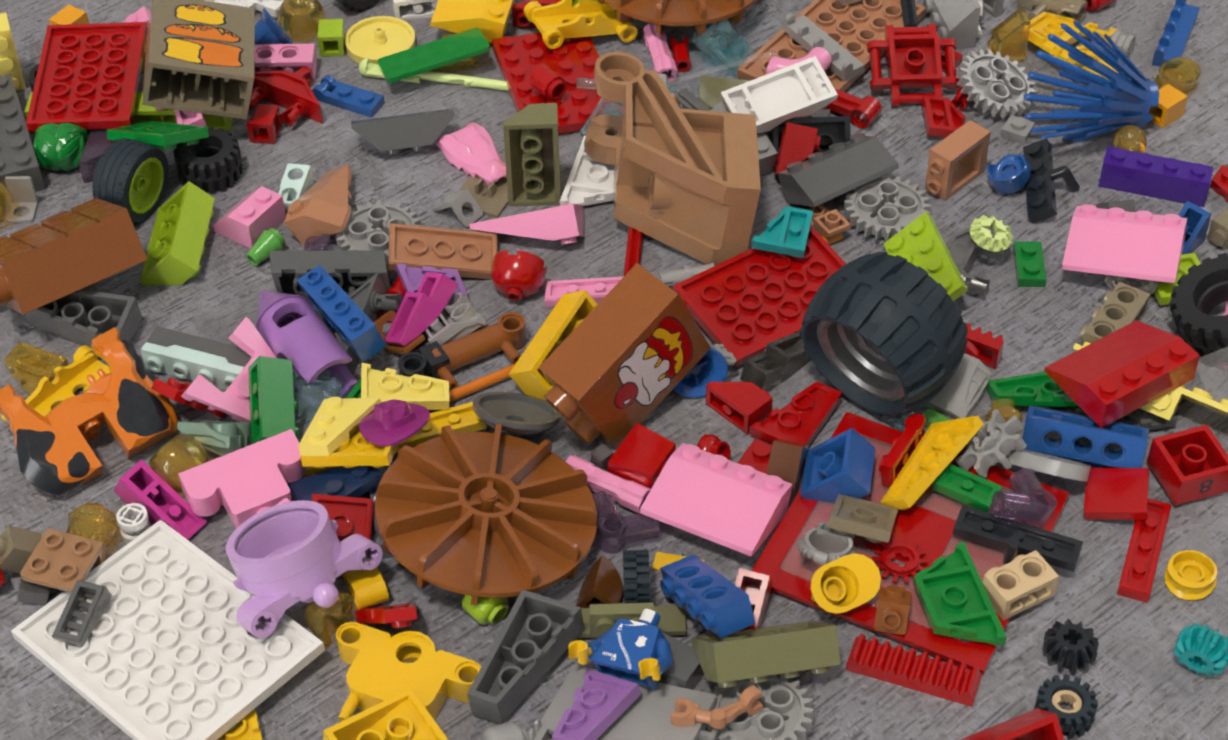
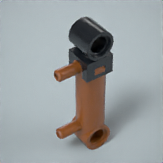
M517 312L504 313L499 317L497 323L441 346L435 341L420 347L419 353H406L398 360L399 375L411 377L414 374L446 380L449 381V390L456 388L458 383L451 372L501 351H504L512 363H517L521 357L518 350L524 348L527 341L525 318Z

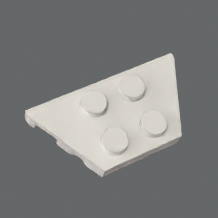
M585 136L561 196L560 206L568 204L585 206L614 201V165L599 163L590 158L584 148Z

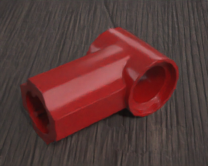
M835 89L838 98L827 105V109L844 116H850L851 122L861 129L867 128L882 111L880 102L873 96H865L861 99L838 89Z

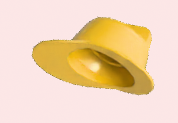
M855 553L827 563L817 569L811 578V599L826 612L833 614L847 612L875 597L881 583L879 568L873 560L865 555Z

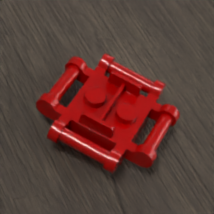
M927 24V27H894L893 25H885V40H873L867 43L872 73L870 90L880 92L884 89H890L891 107H899L900 104H921L924 95L943 97L942 88L948 90L958 89L960 86L957 83L960 79L956 78L954 52L957 48L956 40L952 38L939 39L936 24ZM940 50L945 52L947 76L942 75ZM887 51L888 78H882L880 52ZM899 89H933V93L899 94Z

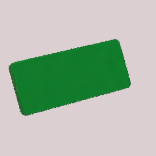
M473 28L379 58L377 63L386 81L392 83L489 52L490 45L480 29Z

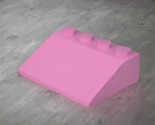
M1090 204L1076 206L1072 217L1062 270L1175 283L1184 249L1187 218H1182L1176 214L1155 215L1149 211L1128 212L1117 207L1102 209Z
M682 443L669 457L642 504L640 514L752 557L786 514L793 484L782 480L778 476L757 471L749 465H741L730 461L722 455L706 452L695 445Z

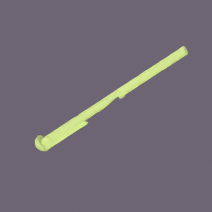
M365 58L360 62L359 71L363 76L385 79L378 64L371 63L370 58ZM427 71L399 80L420 83V80L462 84L464 87L469 88L480 87L509 91L507 82L503 80Z

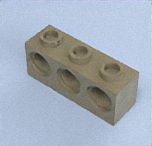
M1118 282L1113 291H1107L1103 299V306L1096 307L1090 325L1086 323L1083 326L1079 339L1083 340L1082 346L1084 342L1093 343L1136 320L1141 321L1146 314L1150 294Z

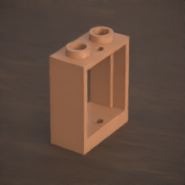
M969 120L932 147L929 152L925 190L946 201L985 172L991 132Z

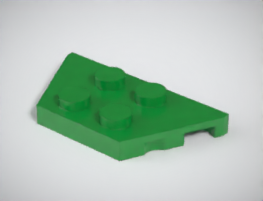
M964 542L957 544L955 551L947 557H939L933 562L931 567L924 568L914 576L913 585L934 634L999 646L1006 644L1007 636Z

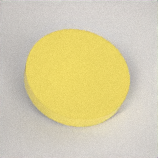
M375 16L366 18L354 24L345 35L346 52L353 61L359 64L365 58H370L371 63L378 64L377 60L379 58L415 47V32L409 23L396 17Z

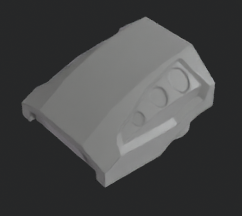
M457 292L451 296L442 312L424 330V333L430 343L437 341L439 345H443L489 325L467 295L463 296L460 292Z
M964 353L959 367L948 384L924 406L953 419L970 417L988 386L992 373L981 360Z

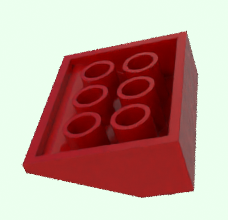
M1136 320L1046 366L1044 372L1100 428H1103L1193 380L1200 355L1181 337Z

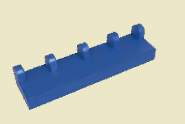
M1176 0L1163 35L1160 38L1159 45L1155 50L1152 65L1177 70L1200 7L1188 5L1186 0Z

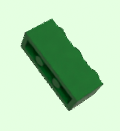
M259 356L248 367L251 445L290 429L293 430L296 438H298V426L295 425L297 400L294 398L293 390L296 374L292 368V360Z

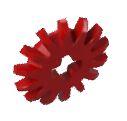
M891 538L892 544L889 545L886 542H881L883 550L875 547L874 553L879 557H872L874 563L880 564L877 565L879 572L885 571L881 575L883 579L894 574L893 583H897L899 576H902L904 583L908 584L910 582L908 575L914 579V576L924 569L922 566L929 563L928 559H921L926 554V551L921 550L917 552L916 548L919 544L916 542L912 546L907 544L908 539L903 538V542H897L896 538ZM896 556H901L902 560H908L905 562L904 567H899L898 563H892L895 561Z

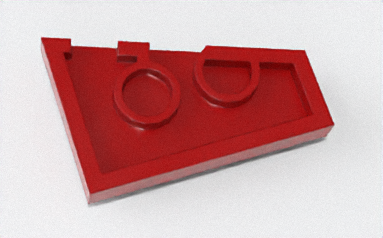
M816 381L792 397L788 405L780 410L776 408L761 423L757 421L752 424L749 434L773 444L774 440L783 439L809 446L842 400V392Z

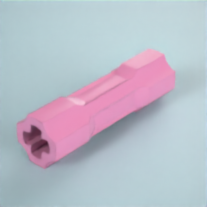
M648 23L643 28V37L646 47L649 48L654 71H657L658 74H666L668 83H673L677 79L676 74L678 70L674 59L671 57L665 30L662 35L656 34V24Z
M570 455L566 462L574 470L582 469L588 476L587 486L590 490L618 502L619 505L640 513V508L648 496L650 488L621 478L578 456Z

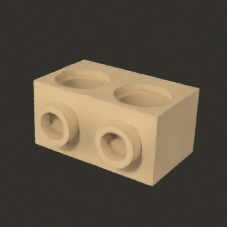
M1035 550L1026 555H1019L1010 563L1001 567L990 569L984 574L983 585L995 612L1002 620H1005L1055 596L1059 576Z

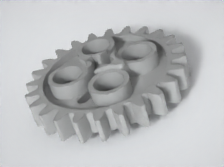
M979 49L977 54L972 51L969 56H965L957 69L959 72L956 78L960 79L957 85L963 87L961 90L962 94L969 95L966 100L976 102L974 108L983 107L982 111L984 114L987 111H991L992 117H995L997 113L1000 114L1002 119H1005L1007 115L1009 117L1011 115L1020 117L1023 112H1027L1033 102L1025 100L1024 95L1036 93V90L1032 89L1035 83L1028 81V74L1023 73L1025 67L1018 68L1016 66L1018 64L1017 60L1009 61V55H1006L1005 58L1001 57L1000 51H997L995 55H993L990 49L986 53Z
M886 175L883 180L880 177L876 178L875 181H870L850 190V193H846L844 203L845 219H849L851 226H856V232L864 230V237L873 234L875 235V241L880 237H884L885 241H887L924 212L930 215V197H925V190L918 191V184L910 186L909 179L900 182V176H897L895 180H891L890 176Z
M377 200L376 205H372L367 201L366 207L363 208L360 205H356L357 211L351 210L345 230L335 234L337 247L341 250H384L388 264L390 223L422 226L421 218H417L416 211L410 212L409 206L402 208L401 202L392 206L391 200H388L385 205L381 204L380 200Z
M775 674L769 675V681L750 683L749 679L738 680L737 686L723 688L715 686L714 693L717 695V700L712 710L721 709L739 701L742 692L754 685L762 692L763 696L758 700L763 704V709L754 715L747 712L740 714L732 722L727 723L726 727L719 729L714 740H807V732H812V722L814 721L813 700L808 698L807 688L800 689L799 680L790 683V678H779ZM707 724L708 730H712L713 727Z

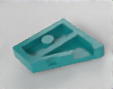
M786 206L777 218L772 219L766 225L765 231L760 236L755 235L753 237L751 248L803 258L813 211Z

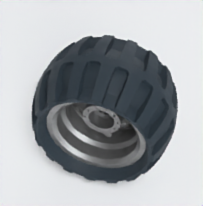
M876 252L861 256L847 263L834 272L821 285L804 314L800 337L804 342V350L807 356L811 358L816 370L826 378L834 389L841 391L854 405L869 410L874 415H886L890 418H897L922 407L948 384L965 353L968 341L966 339L968 328L967 324L963 321L962 312L957 303L953 302L947 294L948 291L931 278L928 272L919 266L911 264L901 256L887 255L886 252Z

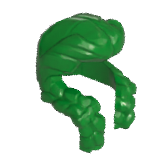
M48 123L36 129V137L33 143L35 155L43 168L53 171L62 170L64 172L77 168L81 164L85 146L91 145L87 129L71 123Z

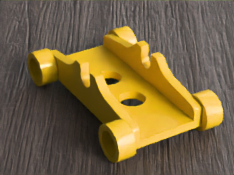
M562 0L556 4L541 6L539 2L532 1L524 8V15L531 23L536 25L542 34L543 42L550 49L560 47L565 38L617 34L621 41L631 42L638 34L637 28L632 22H619L617 20V10L610 7L607 3L579 0L576 5H572V0Z
M83 345L76 350L72 364L56 367L54 369L55 379L51 383L49 378L43 377L36 390L25 401L35 411L45 416L65 399L76 396L74 392L77 389L83 388L84 393H86L91 386L87 376L91 374L97 381L100 378L97 370L103 369L106 374H109V367L98 360V356L95 355L91 347ZM1 415V418L8 423L6 417Z

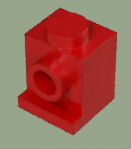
M258 104L255 114H252L251 120H247L246 123L250 143L275 145L282 126L278 105Z

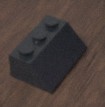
M850 116L791 118L769 131L770 142L778 153L784 124L787 122L817 128V135L821 136L818 151H813V153H824L829 150V146L835 143L850 141Z

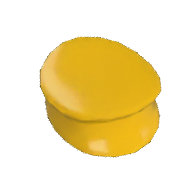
M1195 550L1179 551L1168 561L1164 575L1165 584L1170 592L1179 599L1199 600L1211 594L1216 587L1218 571L1213 560L1205 554Z

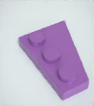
M587 669L584 674L585 682L582 688L578 687L573 695L575 701L570 709L565 710L552 735V739L597 740L641 695L639 684Z

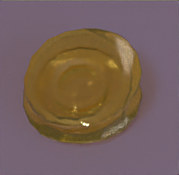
M1173 58L1161 65L1155 82L1158 85V89L1169 84L1186 95L1197 88V79L1201 75V69L1195 61L1189 58Z

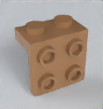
M47 528L21 570L20 575L27 582L72 592L77 580L84 581L90 571L108 559L107 551L102 541Z

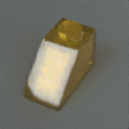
M1024 7L1017 9L992 30L991 40L987 42V50L990 49L993 55L1000 51L1001 57L1005 58L1006 55H1009V61L1011 62L1015 60L1024 62L1031 23Z

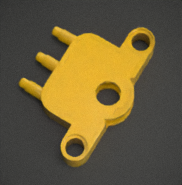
M344 623L337 629L336 639L340 658L351 666L346 675L349 696L341 708L338 716L339 720L343 721L350 718L356 708L364 711L409 688L414 691L435 720L447 697L469 703L467 693L481 666L473 660L443 650L436 652L432 640L421 632L405 631L390 637V633L360 623Z

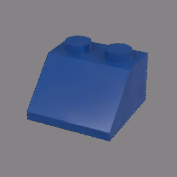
M850 428L809 449L806 454L800 496L808 500L835 503L838 494L858 499L870 494L876 448L853 428Z

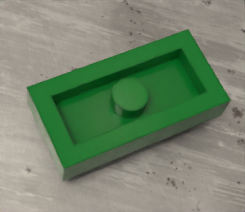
M1014 241L1013 256L1017 286L1045 287L1047 278L1041 242Z
M949 463L934 480L932 490L970 507L989 513L1001 495L1002 486Z

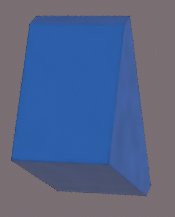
M1186 201L1179 213L1180 217L1187 218L1182 255L1193 253L1204 243L1212 215L1210 212L1189 201Z

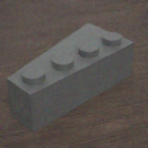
M384 250L269 251L271 274L276 291L280 293L305 297L297 279L318 265L323 267L348 296L377 272L380 273L387 290L391 288Z
M84 289L75 291L24 314L28 324L89 347L92 346V340L114 327L118 330L120 341L127 340L132 343L142 320L135 297Z
M522 589L467 693L472 715L503 724L568 649L569 643L575 641L585 629L581 607Z

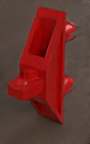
M304 66L295 73L288 71L254 72V82L249 104L250 111L263 99L287 109L279 116L280 121L284 125L289 122V127H292L301 116L323 124L320 104L310 88V84L313 82L312 69Z

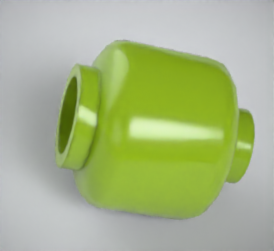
M465 595L462 600L463 609L481 625L489 623L494 625L498 623L509 610L507 605L508 597H478L477 606L470 605L472 597L470 595Z

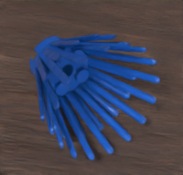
M1074 21L1075 27L1091 40L1090 43L1068 25L1061 24V28L1116 71L1054 34L1048 35L1050 41L1069 51L1068 56L1102 76L1043 51H1037L1036 56L1064 68L1058 71L1060 76L1082 84L1036 72H1029V79L1082 93L1055 89L1052 92L1054 96L1025 94L1024 99L1027 101L1079 107V109H1054L1051 113H1027L1025 118L1028 120H1099L1034 127L1030 132L1061 131L1044 134L1040 139L1064 136L1062 138L1063 141L1075 139L1073 141L1075 143L1128 127L1140 129L1151 121L1153 115L1147 113L1150 106L1157 107L1158 85L1156 82L1150 81L1151 79L1145 78L1107 34L1104 36L1110 45L1098 33H1092L1086 27L1084 28L1081 24Z

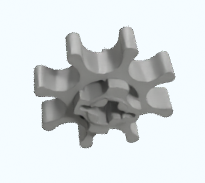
M997 409L992 411L990 421L983 422L984 425L960 451L963 455L955 459L958 466L966 471L974 465V469L982 478H986L989 467L997 465L998 462L1002 463L1005 469L1011 468L1012 465L1006 456H1009L1013 449H1025L1027 446L1020 434H1016L1024 429L1018 417L1014 415L1005 422V419Z

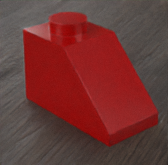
M788 122L784 124L774 176H778L779 172L786 170L788 164L798 161L802 162L810 154H813V151H818L821 136L817 135V128Z
M709 382L706 385V405L747 435L752 424L757 421L761 423L772 412L773 397L766 390L759 388L752 382Z

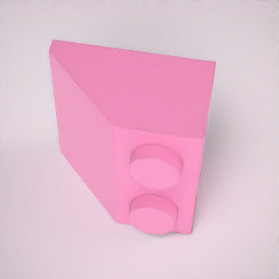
M261 186L240 200L213 224L211 229L251 249L264 230L276 229L284 222L286 213L283 195Z

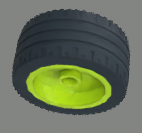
M122 138L114 141L105 149L95 168L92 182L93 199L98 198L127 208L132 222L140 223L151 217L164 198L169 180V164L166 155L160 149L137 140Z

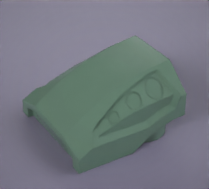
M205 420L178 422L177 429L195 443L220 456L251 445L249 422Z

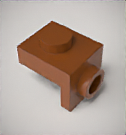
M894 585L887 586V588L880 587L874 624L876 631L899 635L906 634L912 592Z

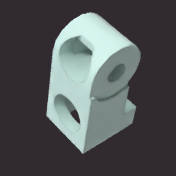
M287 164L279 194L283 195L285 210H288L289 206L314 184L310 165ZM293 172H301L303 176L295 178Z

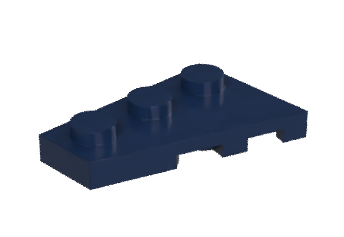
M336 466L287 485L290 489L292 501H311L312 494L358 498L377 486L383 476L378 468L372 466H356L353 468Z

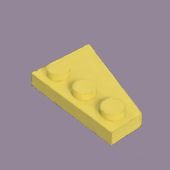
M330 397L324 399L298 445L300 456H329L350 437L349 431L355 426H359L361 420L371 411L374 412V406L381 402L380 398L341 399L340 397Z

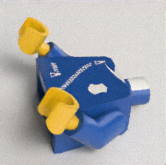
M650 609L642 611L638 622L621 618L617 620L613 628L596 640L588 643L576 640L570 642L568 646V658L570 660L578 657V663L586 665L588 659H591L599 672L639 684L641 687L656 690L661 678L660 675L673 665L670 643L665 638L661 629L657 627L661 617L657 612Z

